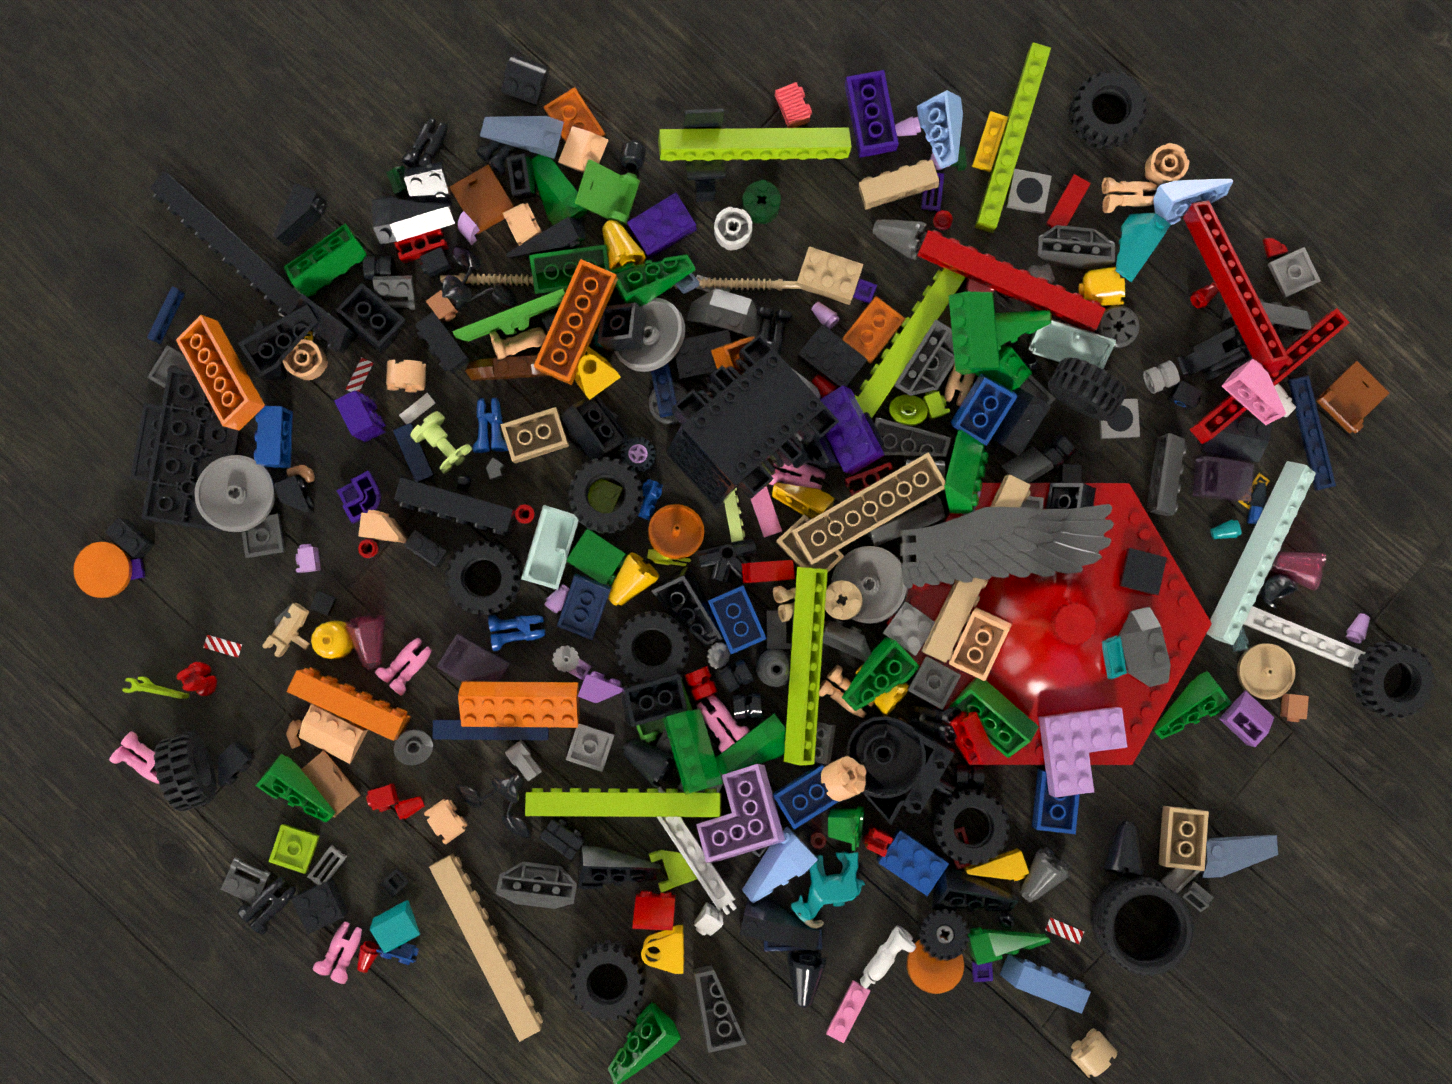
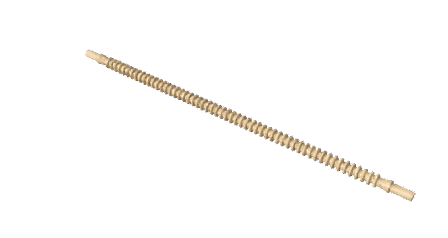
M460 273V275L452 276L457 277L462 282L465 274ZM472 273L466 283H471L472 285L474 283H477V285H480V283L483 285L485 283H488V285H491V283L493 285L504 283L507 286L509 283L510 286L513 284L516 286L518 284H521V286L532 284L534 286L533 278L529 277L528 274L526 277L523 274L519 277L518 274L515 276L512 274L510 276H507V274L504 276L501 274L499 276H496V274H493V276L491 274H488V276H485V274L474 276ZM448 275L440 276L441 283H443L445 277ZM699 277L697 278L699 280L697 289L700 287L703 289L705 287H708V289L711 287L714 289L716 287H719V289L724 287L725 290L727 287L731 290L733 287L736 290L738 288H741V290L743 288L747 290L749 288H752V290L754 288L758 290L760 288H763V290L775 288L779 291H782V289H801L800 286L796 285L797 281H783V279L775 281L763 279V281H760L758 278L755 281L753 278L750 281L749 278L747 280L743 278L741 280H738V278L736 280L732 278L730 280H727V278L725 280L721 278L719 280H716V278L705 280L704 277L700 280Z

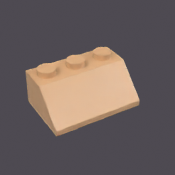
M368 510V513H361L360 537L406 543L408 540L407 534L395 519L389 517V514L376 510Z
M311 704L302 721L299 738L350 764L368 729Z

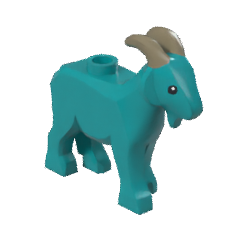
M836 852V856L842 862L843 867L840 874L829 876L825 875L823 856L815 855L818 860L809 868L811 885L808 902L804 903L800 895L799 900L791 904L792 910L799 919L809 927L819 928L824 925L822 920H813L823 905L833 903V906H843L845 902L852 901L860 894L861 887L865 883L861 879H856L858 852Z

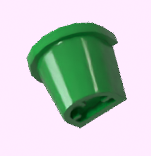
M858 806L857 809L832 808L828 817V837L851 843L852 851H855L856 847H859L865 814L864 806Z

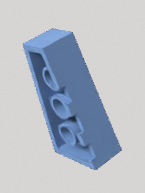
M1008 954L1000 972V975L1015 988L1081 1014L1091 993L1084 987L1085 984L1079 980L1074 979L1071 981L1064 974H1055L1044 966L1039 967L1029 960H1023L1011 954Z

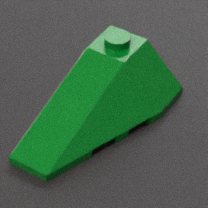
M539 154L532 159L537 187L547 218L553 226L567 217L580 219L589 212V210L575 204L578 192L550 157Z
M771 714L715 758L720 773L724 775L782 756L785 753L786 728L775 714Z
M280 754L255 785L275 799L281 797L289 801L288 805L292 807L295 805L300 806L304 809L305 813L324 822H327L336 813L300 767L291 758Z
M651 1003L638 1016L636 1020L637 1025L633 1032L628 1033L626 1044L618 1050L611 1062L608 1071L614 1084L622 1083L668 1052L681 1039L675 1023L655 1003Z

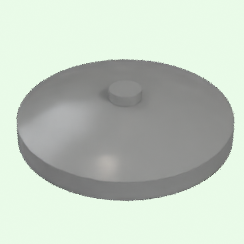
M655 298L646 305L641 306L646 312L643 347L614 351L618 359L632 370L646 372L664 366L677 354L685 336L684 319L672 303L661 298Z
M242 455L225 456L209 464L199 476L195 487V502L202 517L214 527L228 532L246 531L259 525L270 513L275 501L274 482L266 468L257 465L254 459Z
M865 546L850 551L838 562L832 575L831 584L841 580L849 581L861 591L863 596L862 608L855 617L851 618L861 623L873 624L891 618L899 611L907 597L908 588L903 584L901 561L894 554L883 548ZM841 595L838 603L846 605L848 597Z

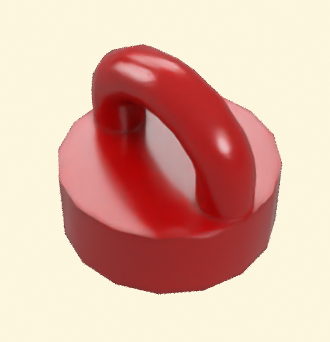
M944 210L938 211L933 219L934 226L939 230L949 229L953 222L952 215Z

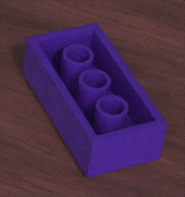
M884 70L846 77L845 90L859 158L896 151L899 143Z
M841 386L820 400L839 420L838 424L825 435L844 472L854 474L885 455L851 389Z

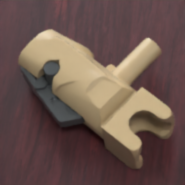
M292 603L274 620L277 628L272 635H269L263 644V648H271L275 644L277 646L275 656L281 657L290 646L289 643L292 640L306 650L310 643L298 636L299 633L297 631L304 625L309 611L298 603Z

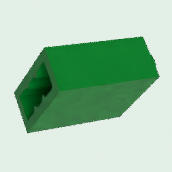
M587 529L566 561L597 582L611 585L617 576L615 572L618 568L621 569L627 554Z

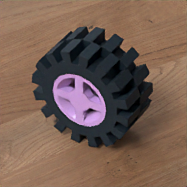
M643 437L628 439L629 441L625 442L621 449L623 463L630 465V468L635 470V472H644L650 469L656 459L654 446L648 439L646 440Z

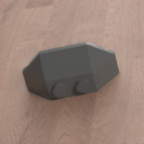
M1056 225L1038 237V256L1054 267L1091 270L1114 263L1115 243L1109 241L1103 234L1093 228Z
M716 288L691 303L686 319L687 322L717 331L729 330V334L741 338L758 336L760 323H762V319L758 316L752 299Z
M935 319L894 386L910 396L937 390L955 363L952 329Z
M1149 606L1130 611L1119 633L1127 672L1148 687L1168 683L1171 664L1160 623Z
M835 618L832 621H824V644L866 662L871 655V651L865 636L860 634L862 630L853 626L848 629L843 626L844 622Z
M521 862L506 872L499 874L496 894L515 904L556 909L574 904L577 883L561 866Z

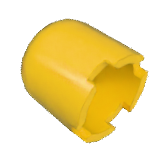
M1116 267L1091 270L1084 275L1082 283L1079 284V294L1083 295L1084 299L1088 301L1094 300L1099 302L1101 306L1122 305L1124 300L1121 297H1125V280L1120 278V274L1115 271Z
M330 621L322 623L315 629L312 634L311 643L315 652L323 658L340 659L346 657L355 647L356 635L355 631L345 622Z

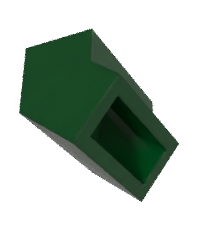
M404 166L394 167L386 172L397 197L409 193L404 180V172L406 170Z

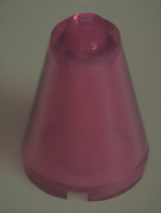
M1278 552L1270 570L1280 575H1286L1294 582L1315 591L1323 575L1322 567L1325 566L1326 554Z
M371 615L350 619V623L345 622L361 665L366 667L367 670L376 669L382 663L385 617L383 615H376V619L371 618Z

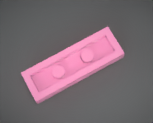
M852 980L826 1031L827 1035L842 1043L845 1042L870 993L869 988L866 989L858 982Z

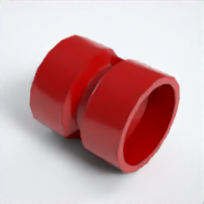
M707 666L684 675L688 685L692 686L691 693L694 700L717 692L714 681L709 679L711 674Z

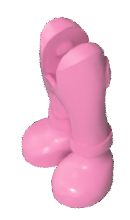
M773 463V467L787 469V471L800 474L801 477L775 469V474L771 475L774 479L769 484L774 485L776 482L783 481L784 484L821 490L822 485L810 482V478L814 476L824 479L826 473L809 464H804L797 469L794 468L793 464L790 466L784 464L783 467H778Z
M419 638L407 644L390 664V667L386 669L378 668L375 671L379 678L386 683H390L396 673L410 661L409 665L400 673V676L389 685L401 696L406 691V681H409L419 671L432 651L429 647H426L418 656L413 654L422 643Z
M710 694L707 698L711 705L715 707L713 711L709 713L701 702L696 706L697 709H701L706 725L715 733L717 738L719 737L720 744L718 748L721 752H724L735 742L726 733L717 717L730 730L736 741L750 732V730L746 726H738L726 706L716 696Z
M133 731L129 732L121 742L123 746L115 750L109 760L114 764L125 761L140 775L159 784L156 777L157 773L152 769L155 764V752L145 744H140L136 733ZM128 749H132L133 751H135V753L144 758L147 761V763L139 759V757L135 754L133 755Z
M346 921L336 931L329 950L325 955L326 958L323 961L316 962L312 968L318 974L329 975L341 948L344 947L338 964L330 976L333 981L345 984L348 979L346 967L349 966L350 960L356 952L362 929L356 927L350 940L344 939L350 927V923Z

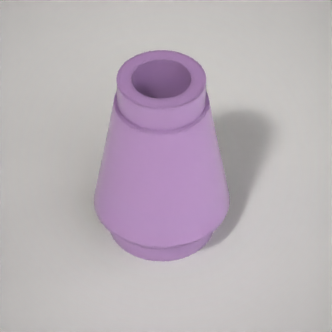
M912 116L895 125L897 136L917 135V133L921 132L918 117L913 118Z
M820 302L814 304L811 309L820 323L828 329L833 328L839 321L837 313Z
M562 584L558 590L556 589L546 598L544 605L554 613H557L559 610L561 611L570 589Z
M1358 614V617L1347 629L1346 638L1355 643H1361L1362 640H1365L1370 617L1365 614Z

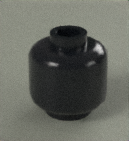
M636 140L623 144L620 155L621 164L628 170H637L642 167L645 161V147Z

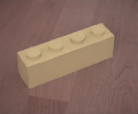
M921 160L916 165L910 167L905 165L894 172H883L878 177H866L862 182H859V191L866 210L937 188L939 178L933 160Z

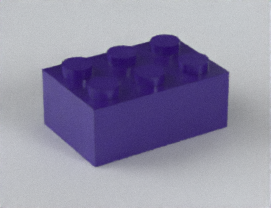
M677 193L672 194L627 222L629 230L648 260L697 230L696 223Z
M354 390L334 400L352 436L368 442L386 432L384 429L386 423L382 416H378L375 410L378 408L373 399Z

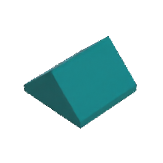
M408 900L374 917L370 927V931L384 953L420 935Z

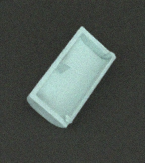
M1052 319L1051 324L1033 333L1028 350L1032 351V354L1056 362L1072 357L1073 359L1085 360L1103 369L1116 340Z
M543 505L522 573V580L558 590L578 524V519L574 514Z

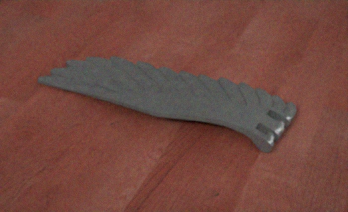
M1105 504L1073 509L984 507L935 526L900 530V537H902L900 556H903V563H901L903 584L906 588H912L913 584L923 587L925 583L931 585H939L940 582L954 584L955 580L970 583L973 578L988 580L991 576L1006 578L1009 577V574L1025 578L1030 573L1042 577L1054 576L1055 572L1065 574L1080 573L1083 570L1082 566L1099 561L1102 558L1099 551L1107 548L1111 543V539L1104 537V533L1112 529L1114 525L1111 520H1105L1111 513L1112 506ZM910 536H916V542L910 543ZM916 555L917 562H911V556Z

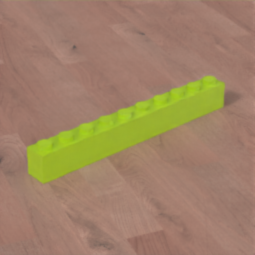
M1033 42L1028 50L974 228L993 233L997 227L1049 57L1050 47Z
M849 128L660 129L658 139L660 160L844 159L848 158L852 147Z
M945 268L943 271H937L933 277L935 283L932 287L927 286L922 294L925 298L922 302L917 301L912 309L915 313L911 318L907 316L901 325L904 328L901 334L898 332L891 340L893 346L890 350L888 348L885 349L880 357L883 361L880 365L875 364L870 372L873 376L869 381L865 380L860 387L862 392L859 397L855 395L863 413L868 412L871 418L874 416L935 319L938 320L948 305L949 295L955 294L965 279L964 276Z
M797 567L784 762L800 766L812 765L815 761L828 569Z
M532 788L531 792H526L525 816L721 817V793H717V789H705V793L694 792L685 795V793H678V789H666V793H658V789H647V793L639 792V789H628L627 792H620V789H608V792H601L600 788H589V792H581V788H570V792H562V788H551V792H543V788Z

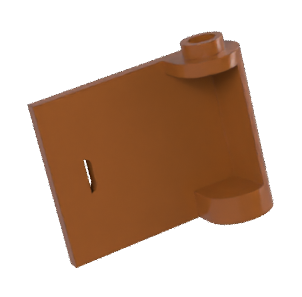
M489 165L450 186L462 210L479 228L480 231L477 232V235L504 220L503 212L514 208Z
M1355 361L1317 398L1316 402L1348 433H1357L1364 426L1362 424L1364 422L1363 418L1389 392L1358 361Z

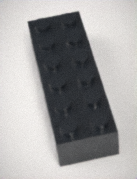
M400 478L394 498L395 501L399 502V506L414 510L415 507H418L417 511L433 515V512H436L437 517L450 521L454 517L455 522L468 526L471 522L474 523L473 527L488 531V528H492V532L506 536L507 533H513L516 522L515 510L404 478Z

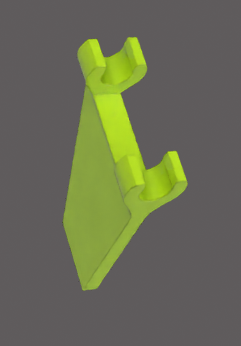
M145 676L138 677V680L144 682L140 684L135 678H126L125 681L131 682L132 687L130 689L123 688L122 690L125 693L145 691L179 699L189 698L190 695L155 685Z
M659 850L649 853L651 862L663 860L669 880L658 883L661 892L698 879L680 852Z

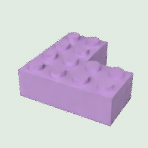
M1109 707L1038 717L1049 795L1053 797L1094 792L1089 752L1127 747L1122 708Z
M755 764L722 775L732 813L696 824L706 863H714L785 841L765 765Z

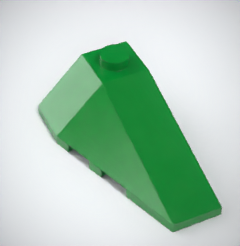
M688 255L667 257L663 261L658 262L648 260L645 261V264L639 265L629 263L610 272L617 275L618 280L615 286L623 304L636 302L641 307L695 271V266Z
M1051 311L995 313L998 350L1001 349L1000 346L1008 341H1011V343L1018 341L1017 338L1024 333L1031 334L1051 324Z
M885 637L873 650L842 698L854 711H857L874 701L881 694L888 693L893 687L908 681L920 666L896 640Z
M1206 671L1190 682L1153 730L1161 739H1164L1183 730L1186 724H1197L1200 722L1199 718L1206 715L1212 717L1231 705L1232 702L1209 672Z
M977 927L971 929L970 934H968V938H970L968 942L970 954L977 965L1003 959L1002 954H1017L1020 948L1032 949L1050 943V939L1045 934Z

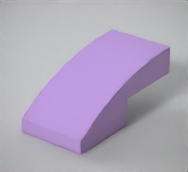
M463 211L458 220V230L472 245L477 241L474 235L480 230Z

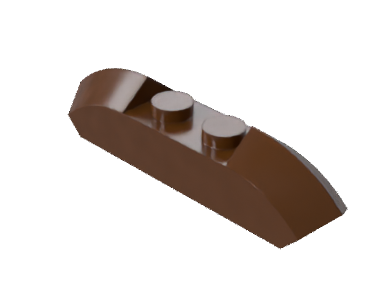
M538 355L505 357L503 359H479L470 361L465 369L470 379L475 381L549 376L533 367Z

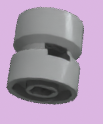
M1167 361L1158 365V368L1153 367L1143 372L1145 384L1153 394L1163 390L1165 386L1169 388L1180 382L1178 370L1172 361Z

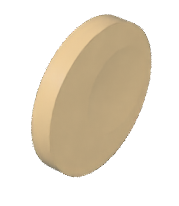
M1257 644L1248 648L1240 657L1237 666V676L1243 689L1250 695L1260 699H1275L1284 695L1291 688L1295 679V665L1291 656L1283 648L1274 644Z

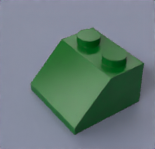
M1002 344L1000 346L1001 349L998 350L1000 369L977 372L975 374L979 377L980 373L1006 388L1014 390L1019 388L1032 372L1013 348Z

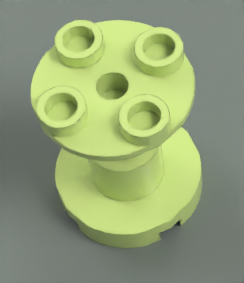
M436 411L427 416L421 426L417 425L410 436L416 443L426 439L433 448L437 446L444 453L447 459L440 466V470L445 474L452 468V465H460L465 460L464 456L472 450V447L469 444H465L456 450L446 439L448 436L446 432L440 427L445 417Z

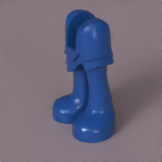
M481 398L477 402L476 417L478 418L479 429L478 439L473 444V452L487 453L490 451L488 422L491 424V450L496 452L508 451L506 441L501 435L500 424H503V418L498 398L491 399L492 413H486L485 398Z
M488 615L490 632L511 628L521 630L510 633L491 634L493 651L500 650L503 644L518 640L529 641L543 637L545 629L530 631L529 625L544 622L543 617L538 615L515 616L516 619L502 620L496 615Z

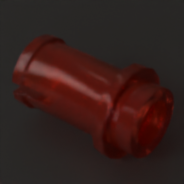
M814 832L811 836V844L817 849L822 848L826 844V838L822 833ZM816 838H821L819 842H815Z

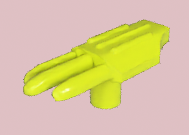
M655 549L648 550L647 558L657 564L686 566V563L674 562L672 560L691 562V559L688 558L671 559L659 554Z

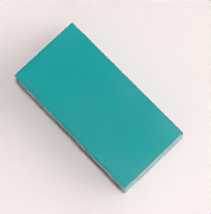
M1113 636L1102 641L1107 678L1115 679L1127 674L1121 636Z

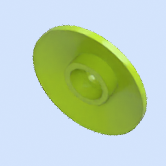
M901 395L891 402L889 412L896 422L913 426L922 423L926 419L928 408L926 403L917 396Z

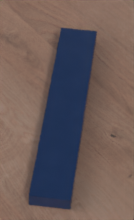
M1309 375L1290 379L1288 383L1293 404L1296 406L1295 412L1308 465L1316 473L1313 480L1314 489L1316 491L1334 487L1336 484Z
M433 720V739L549 740V727H462L461 720Z

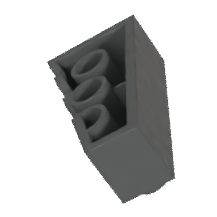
M877 417L874 420V424L884 442V446L881 448L885 455L923 456L928 452L930 456H946L951 437Z
M712 965L693 969L704 1039L708 1052L746 1045L745 1038Z

